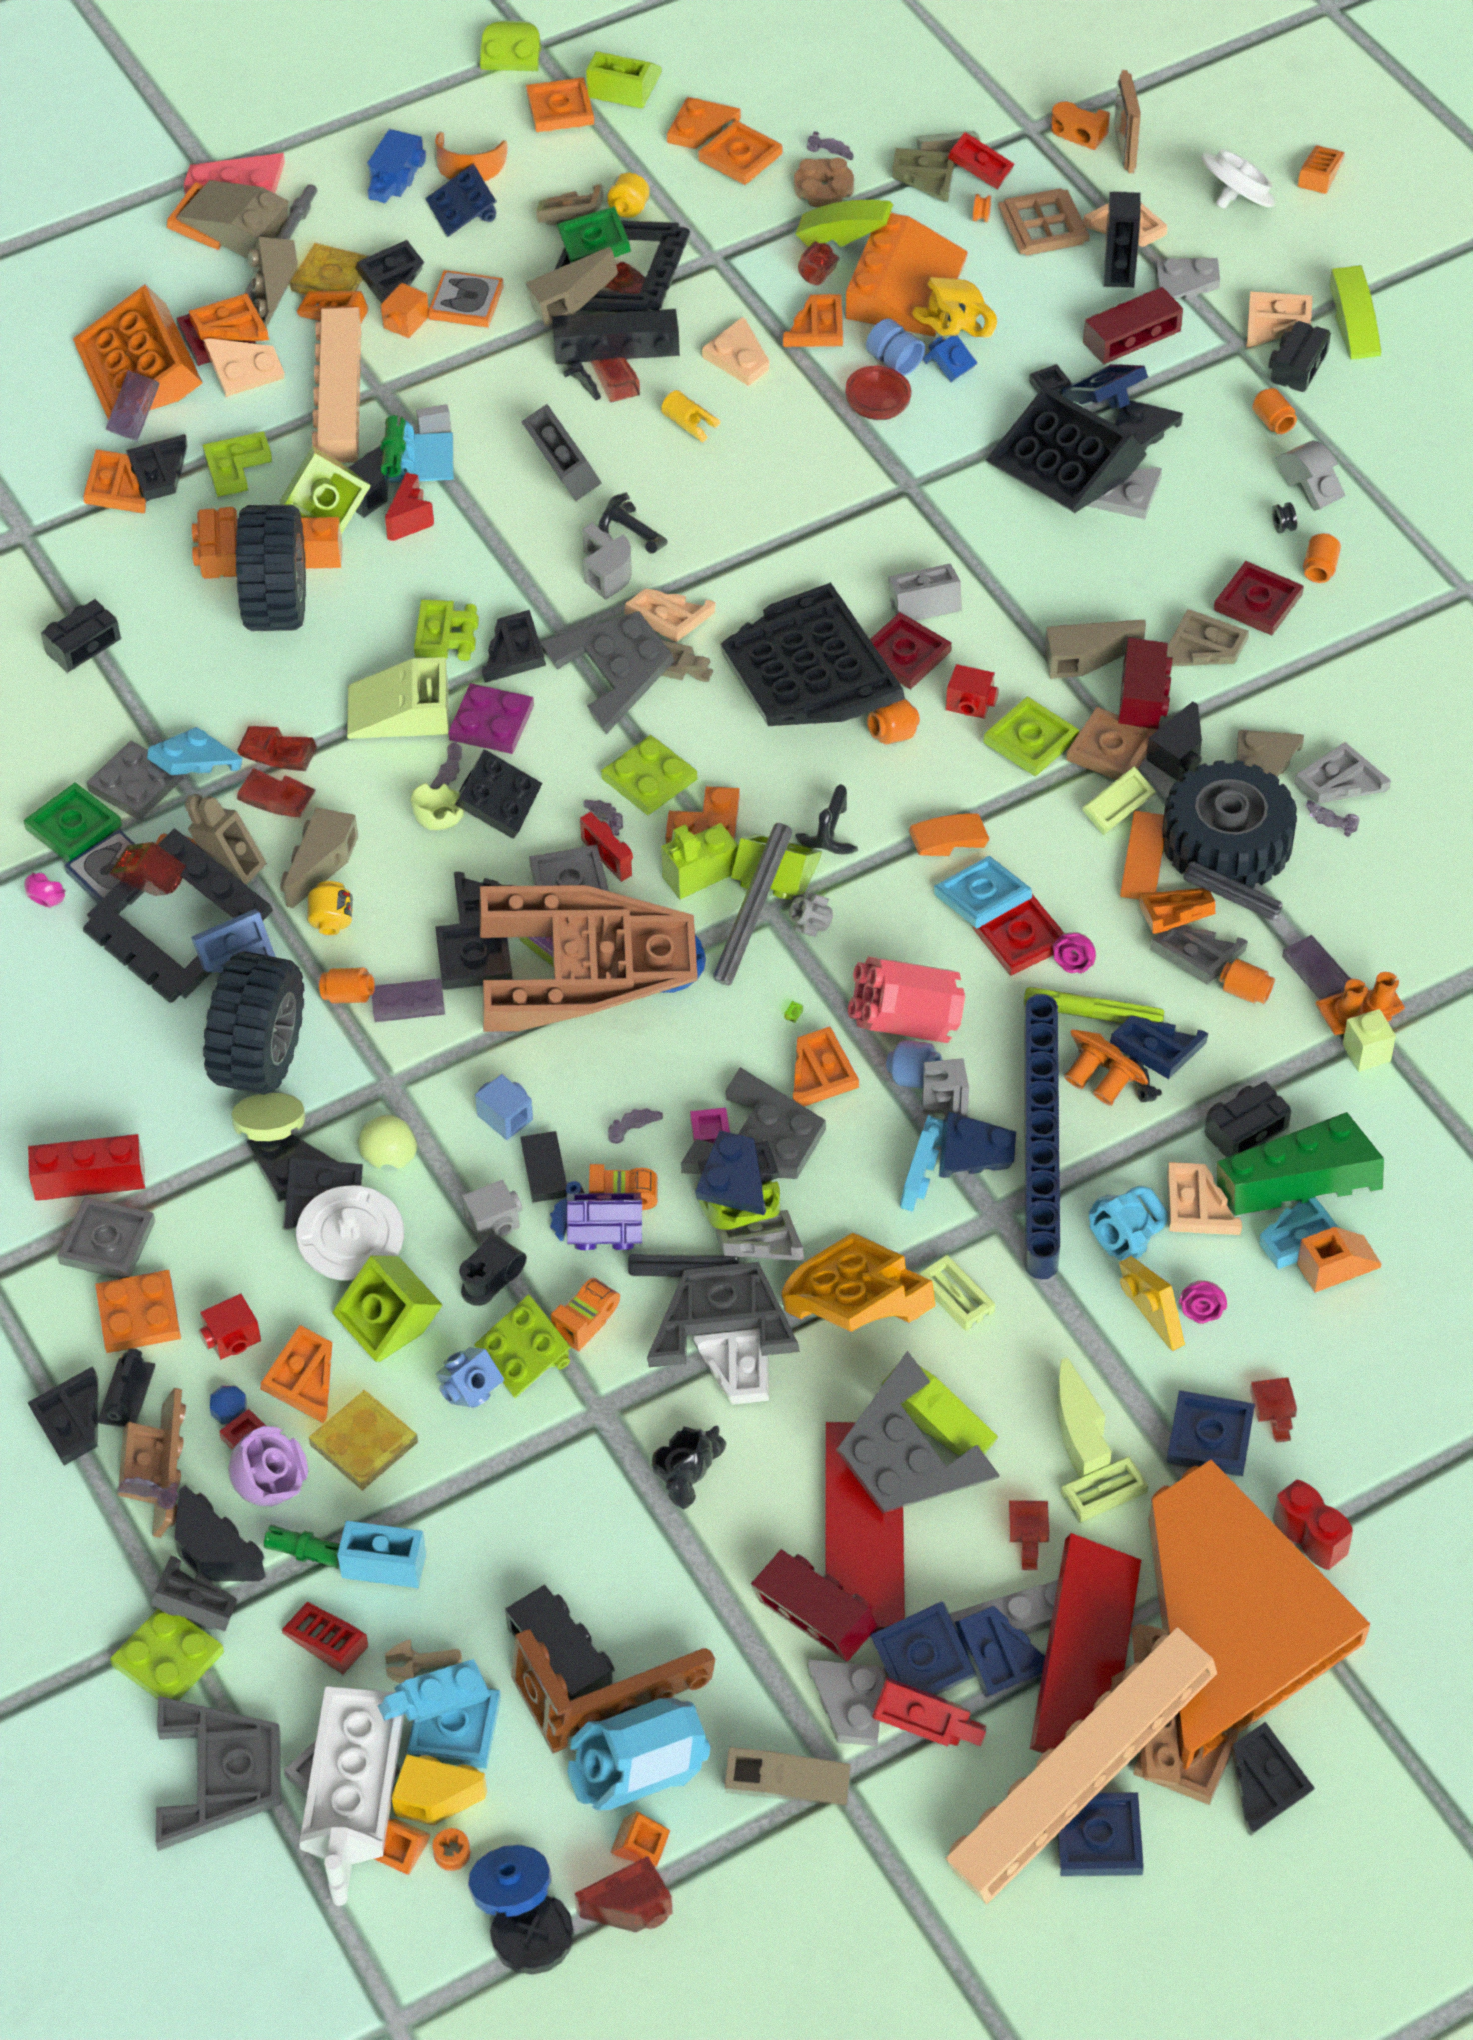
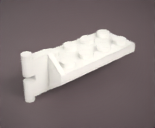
M325 1687L299 1843L301 1850L325 1859L324 1864L331 1899L338 1906L344 1905L348 1900L347 1893L352 1864L383 1856L404 1715L384 1721L378 1705L384 1701L385 1696L396 1692Z

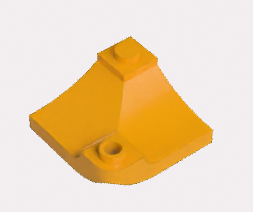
M855 1233L849 1234L801 1264L787 1279L781 1292L785 1312L799 1319L813 1313L850 1332L869 1322L890 1316H895L910 1323L935 1307L932 1280L906 1269L903 1255Z

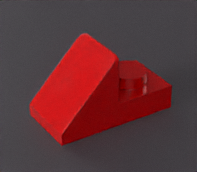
M406 472L385 516L387 540H398L429 528L434 524L433 505L431 502L423 500L424 492L423 489H420L419 476L417 474Z

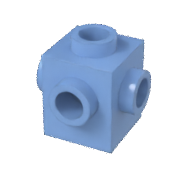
M473 1347L467 1348L464 1352L458 1351L450 1355L443 1362L445 1366L435 1373L442 1384L439 1386L440 1392L449 1403L472 1408L487 1401L490 1397L489 1392L505 1380L486 1349Z

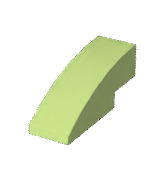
M1066 1357L1060 1363L1057 1397L1058 1418L1063 1443L1076 1473L1081 1478L1110 1465L1112 1451L1102 1437L1106 1415L1069 1358Z

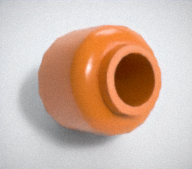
M907 699L871 711L867 718L870 734L886 745L913 738L920 722L918 710Z

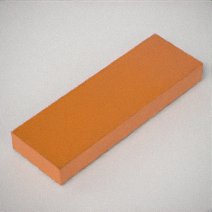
M1134 811L1120 897L1139 900V894L1155 893L1157 891L1165 838H1162L1163 814Z

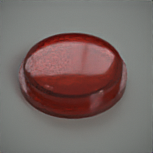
M867 366L856 370L849 376L846 382L845 396L852 409L859 415L872 420H887L898 416L907 408L911 399V386L905 376L892 368Z

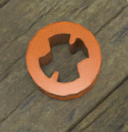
M976 194L973 221L977 222L978 219H983L985 223H988L991 211V195L982 198L980 194Z
M448 1828L439 1832L434 1838L432 1845L435 1862L440 1868L455 1871L467 1864L471 1851L468 1837L463 1831ZM449 1843H457L460 1853L457 1854L453 1851L454 1856H446L443 1847L446 1845L450 1848Z

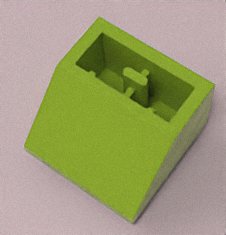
M596 51L586 69L589 98L643 109L662 73V67L652 62Z

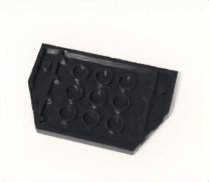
M831 582L770 604L763 609L764 616L753 624L747 622L736 634L729 636L720 643L723 656L767 726L844 722L905 699L903 687Z

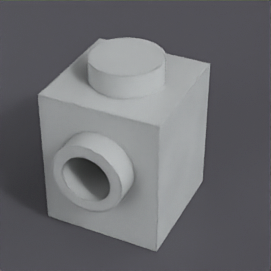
M503 1179L462 1195L464 1216L479 1244L493 1234L503 1237L513 1230L520 1228L518 1213L522 1211L520 1199L515 1191L509 1192Z

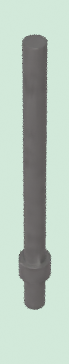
M308 184L300 198L295 199L290 207V215L276 237L277 239L289 240L299 222L307 217L311 210L310 204L318 191L314 185ZM250 281L243 294L247 293L253 303L256 298V292H252Z

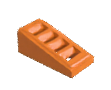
M1316 145L1300 170L1298 187L1327 194L1342 163L1345 152Z
M308 291L296 312L300 317L321 321V309L359 307L360 322L362 323L368 313V306L362 291Z

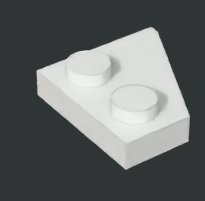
M760 1329L694 1336L696 1349L731 1404L769 1401L768 1355L762 1356Z

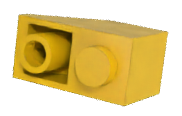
M406 1755L392 1795L394 1814L396 1817L434 1826L485 1799L487 1794L485 1773L470 1765L461 1764L453 1766L444 1764L428 1755H421L419 1757Z

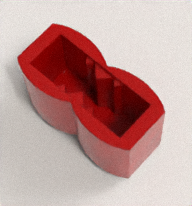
M1296 1479L1277 1495L1273 1515L1276 1527L1289 1540L1301 1544L1304 1553L1313 1563L1323 1569L1330 1570L1348 1555L1353 1528L1341 1512L1325 1505L1323 1498L1315 1488L1302 1480Z

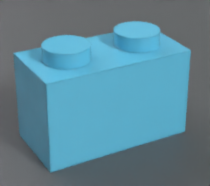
M347 1520L337 1554L342 1578L419 1588L427 1555L424 1534L421 1530Z

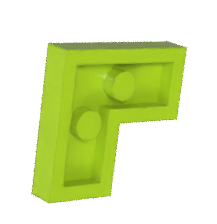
M264 431L202 445L217 497L247 491L248 484L243 468L273 462Z

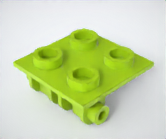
M530 1294L474 1344L476 1348L486 1349L505 1379L503 1384L514 1398L518 1397L550 1366L561 1370L570 1363L568 1350L571 1346Z

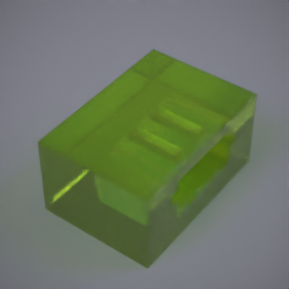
M792 1001L784 1013V1019L796 1023L803 1012V1005Z

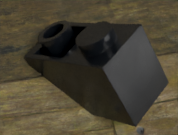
M380 446L368 452L364 457L348 467L371 485L355 511L363 518L388 502L389 466L386 476L383 475L380 470L383 456Z

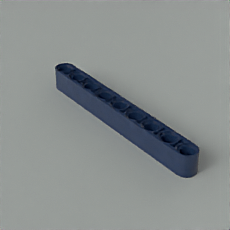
M1036 994L1028 999L1024 1022L1025 1268L1030 1276L1041 1280L1049 1279L1056 1274L1060 1255L1058 1005L1053 997L1046 994Z

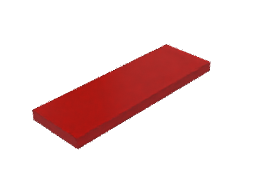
M826 1422L825 1574L834 1577L842 1585L843 1591L850 1596H853L855 1593L859 1594L870 1603L873 1608L871 1614L878 1626L872 1633L874 1634L905 1619L904 1507L882 1514L836 1451L856 1422Z
M1070 1533L1064 1542L1030 1749L1042 1754L1051 1748L1055 1750L1066 1739L1065 1735L1068 1729L1080 1719L1084 1721L1095 1710L1094 1706L1097 1700L1105 1692L1111 1691V1677L1125 1670L1142 1561L1139 1558Z

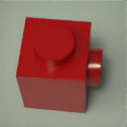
M956 664L947 686L946 710L985 719L989 706L995 707L999 694V687L994 686L995 672Z
M241 1293L200 1312L203 1327L199 1329L200 1337L207 1349L214 1348L220 1360L230 1355H238L248 1347L261 1341L258 1321Z

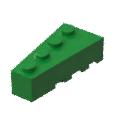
M1348 1112L1217 1161V1187L1221 1188L1227 1197V1206L1234 1216L1282 1207V1202L1294 1200L1301 1201V1204L1308 1203V1199L1319 1195L1336 1193L1337 1197L1352 1195V1190L1368 1187L1370 1191L1383 1189L1384 1157Z

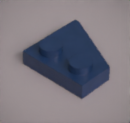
M1130 1016L1111 1034L1110 1043L1118 1047L1123 1053L1134 1057L1138 1062H1143V1065L1169 1080L1206 1044L1209 1033L1197 1030L1195 1036L1176 1032V1025L1156 1023L1146 1018Z
M995 1606L988 1607L954 1622L977 1673L976 1677L985 1697L1042 1674L1045 1656L1030 1643L1031 1639L1020 1629L1014 1628L1009 1623L1008 1618Z

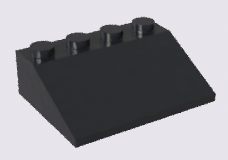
M1044 386L986 458L988 464L1075 514L1126 481L1147 456V453L1129 432Z

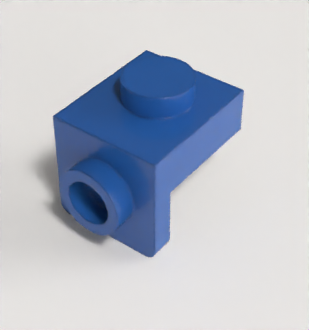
M958 335L950 336L946 340L943 336H940L928 345L930 352L923 358L926 364L934 359L950 382H953L978 364Z

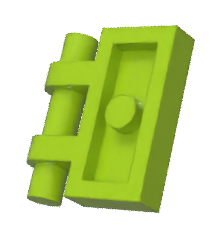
M421 600L414 644L415 657L448 658L449 649H457L459 660H470L471 653L475 650L476 646L474 631L478 628L479 624L477 606L467 604L464 607V611H455L454 601ZM452 627H460L461 633H453Z

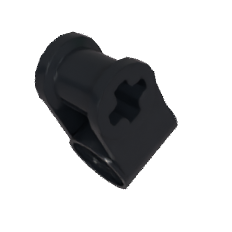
M496 1234L489 1236L482 1243L481 1247L460 1265L459 1275L464 1282L461 1288L463 1299L468 1304L474 1306H481L490 1302L502 1288L521 1273L527 1260L526 1254Z

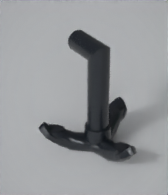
M627 492L612 497L599 520L598 528L601 531L609 533L608 529L611 521L619 522L647 541L645 549L650 554L657 552L668 544V540L628 514L635 512L636 507L632 502H625L630 499Z
M843 784L836 786L829 807L819 813L817 835L809 836L804 833H797L795 835L797 841L804 847L821 848L839 855L852 854L858 851L857 846L833 840L839 816L847 810V789Z

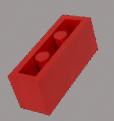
M139 1134L28 1146L29 1179L35 1201L146 1189L144 1156Z

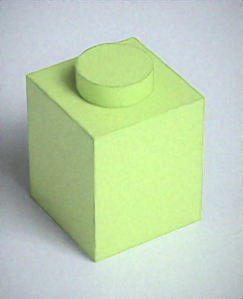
M1377 1009L1347 1019L1343 1047L1358 1072L1391 1061L1396 1035L1381 1010Z

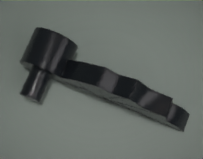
M576 361L569 364L568 370L563 372L564 377L566 378L571 375L577 378L596 401L601 399L597 385L592 380L591 375L587 374L586 370H584L582 363Z
M1129 1057L1130 1060L1139 1065L1148 1080L1147 1085L1138 1083L1140 1087L1137 1092L1139 1101L1143 1103L1155 1101L1157 1096L1162 1095L1161 1089L1150 1086L1148 1069L1144 1068L1143 1062H1138L1134 1057Z

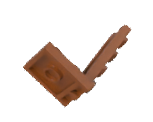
M528 1629L515 1635L511 1678L552 1753H556L566 1749L568 1738L576 1735L587 1722L603 1721L655 1700L672 1698L675 1694L688 1689L697 1690L702 1688L712 1680L716 1658L709 1649L702 1648L570 1701L567 1697L568 1690L560 1673L555 1674L550 1666V1656L545 1644L542 1641L537 1642L531 1630Z

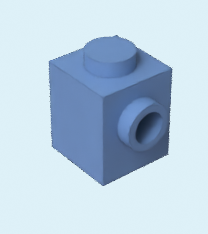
M503 1074L492 1082L485 1083L478 1093L475 1094L477 1116L506 1141L533 1120L531 1098L519 1083H512Z

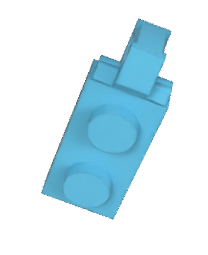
M927 1116L904 1185L900 1202L902 1209L913 1212L917 1198L925 1199L930 1183V1178H926L925 1173L926 1170L934 1171L940 1151L935 1148L941 1146L943 1120Z
M472 1659L405 1680L403 1683L396 1685L394 1688L396 1693L384 1697V1701L378 1705L384 1721L406 1714L408 1721L414 1720L415 1723L483 1702L489 1697L490 1693L475 1660Z

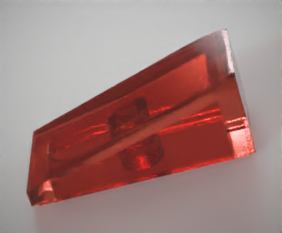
M624 357L592 360L591 364L610 403L640 395V381Z

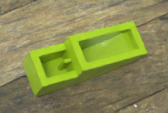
M868 199L836 202L821 206L802 215L795 234L810 250L832 239L840 247H843L885 226L893 204L888 200Z
M1362 265L1332 268L1329 288L1337 308L1335 318L1350 360L1381 356L1382 351L1376 315Z

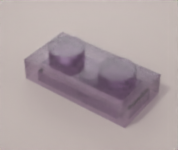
M128 371L105 430L138 442L160 383Z
M441 978L375 986L372 995L375 1023L445 1015Z

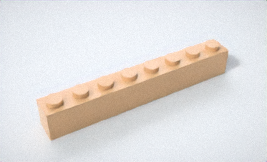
M1178 1627L1170 1635H1162L1154 1643L1151 1649L1152 1653L1142 1663L1137 1662L1133 1664L1124 1674L1123 1682L1113 1692H1105L1095 1703V1710L1084 1721L1082 1719L1076 1721L1066 1732V1739L1055 1750L1051 1748L1044 1752L1037 1761V1767L1026 1778L1021 1777L1015 1781L1008 1790V1796L997 1807L992 1806L986 1810L980 1817L978 1826L968 1836H961L953 1843L949 1850V1855L945 1859L951 1870L985 1904H988L1217 1674L1213 1658Z

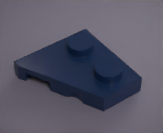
M948 1112L943 1119L939 1177L948 1178L952 1173L961 1171L976 1174L982 1173L986 1169L993 1171L1009 1169L1015 1158L1016 1131Z
M719 1130L695 1191L698 1200L765 1215L766 1207L754 1138Z

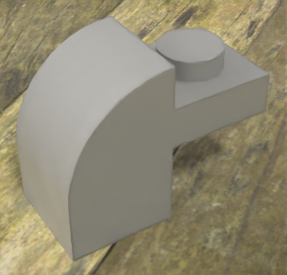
M1314 440L1309 441L1275 457L1288 486L1299 482L1302 483L1314 511L1346 496L1333 469L1338 463L1330 450L1322 443Z
M591 523L582 529L584 552L588 555V557L583 559L584 582L606 600L622 590L631 579V546L624 534L613 540L609 533L601 531L596 525Z

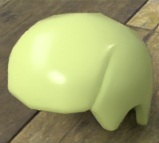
M427 783L419 785L412 791L410 797L411 807L417 822L430 830H443L455 826L464 816V810L454 805L460 792L449 788L445 783L438 789H431Z
M382 1115L368 1121L363 1125L357 1141L361 1156L379 1169L385 1164L393 1165L397 1169L404 1167L414 1158L418 1147L410 1126L404 1120L394 1115Z

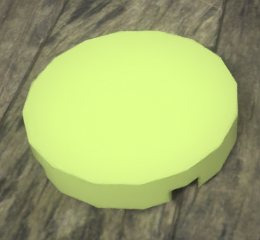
M284 1093L250 1096L235 1105L231 1114L235 1132L241 1135V1132L246 1133L247 1138L254 1141L284 1139L291 1135L292 1129L298 1128L299 1130L302 1128L305 1121V1110L302 1102L296 1097Z

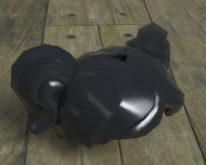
M714 1426L709 1431H704L700 1428L683 1427L682 1431H677L669 1440V1446H661L654 1451L651 1464L653 1472L666 1483V1489L669 1490V1498L677 1507L687 1509L693 1504L696 1495L692 1485L705 1476L712 1464V1460L718 1458L726 1449V1441L719 1435V1426Z

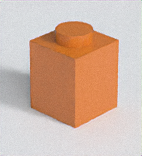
M401 283L381 304L383 328L410 338L429 317L427 293Z

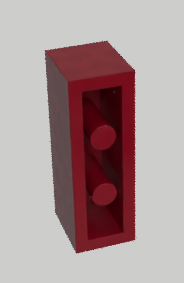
M1162 286L1085 319L1083 343L1104 365L1181 332L1183 307Z
M1128 637L1122 669L1118 724L1158 729L1160 717H1167L1170 697H1168L1171 686L1170 674L1173 657L1167 656L1168 643Z
M780 1549L751 1583L759 1601L846 1662L852 1658L878 1627L871 1614L873 1608L867 1600L859 1594L855 1593L853 1596H850L844 1592L842 1585L829 1574H825L822 1577L814 1571L812 1564L799 1554L793 1557Z

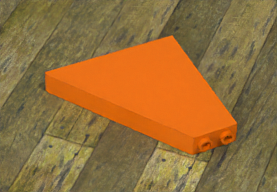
M1209 1460L1200 1467H1191L1183 1474L1181 1480L1171 1487L1168 1485L1161 1487L1151 1498L1152 1503L1148 1518L1162 1629L1167 1630L1171 1634L1178 1627L1213 1658L1217 1674L1176 1714L1179 1757L1183 1762L1182 1767L1185 1770L1190 1767V1763L1198 1756L1199 1748L1202 1746L1204 1748L1203 1758L1228 1739V1736L1222 1733L1223 1731L1231 1727L1242 1732L1364 1645L1370 1627L1369 1621L1212 1460Z

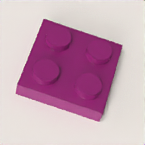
M470 683L448 731L449 740L513 754L534 707V698Z

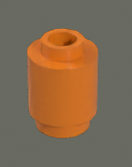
M1276 388L1262 390L1256 395L1252 406L1253 411L1270 431L1277 434H1285L1295 426L1297 422L1295 409Z
M1327 533L1317 534L1310 538L1303 563L1305 576L1309 580L1316 583H1324L1335 574L1341 551V543L1338 539Z
M1237 958L1233 964L1226 963L1219 982L1224 983L1223 991L1253 1004L1256 1002L1265 1004L1273 989L1275 978L1269 976L1268 971Z
M364 967L332 968L329 972L321 974L319 990L322 999L329 1000L332 1004L366 1003L374 993L375 982L373 976Z

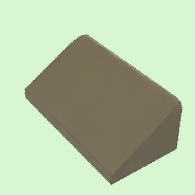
M976 131L966 132L980 141V136ZM964 132L916 136L918 149L950 153Z

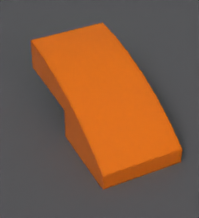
M979 813L955 814L932 818L911 825L909 828V833L919 856H950L954 847L985 848L990 839Z

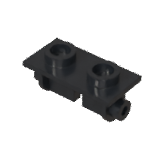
M130 1348L118 1359L98 1418L99 1424L123 1428L128 1422L137 1424L156 1367L155 1363L144 1362L143 1354L140 1350Z

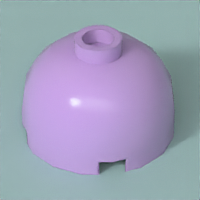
M263 1426L245 1435L231 1452L228 1465L229 1479L235 1491L244 1500L254 1505L275 1506L299 1494L302 1490L300 1489L302 1481L307 1479V1459L300 1444L295 1438L289 1440L285 1435L281 1434L280 1432L284 1430L278 1427Z

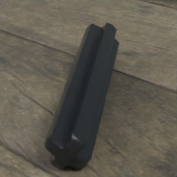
M1190 861L1184 871V880L1270 920H1275L1281 912L1283 905L1281 901L1195 861Z
M631 1254L628 1258V1272L631 1276L682 1277L684 1270L738 1264V1258L736 1256Z

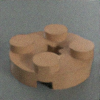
M843 158L804 159L800 162L799 169L794 176V191L800 200L802 196L808 200V205L817 208L836 202H843V198L847 197L848 194L850 198L853 194L854 175L851 169L847 167V161Z

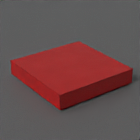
M1033 894L1031 899L976 929L973 926V930L1010 976L1053 956L1055 941L1065 934Z

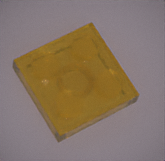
M314 243L290 281L291 291L304 295L308 291H356L363 280L355 270L357 261L369 256Z
M365 1389L308 1437L310 1446L362 1491L418 1443L417 1434Z

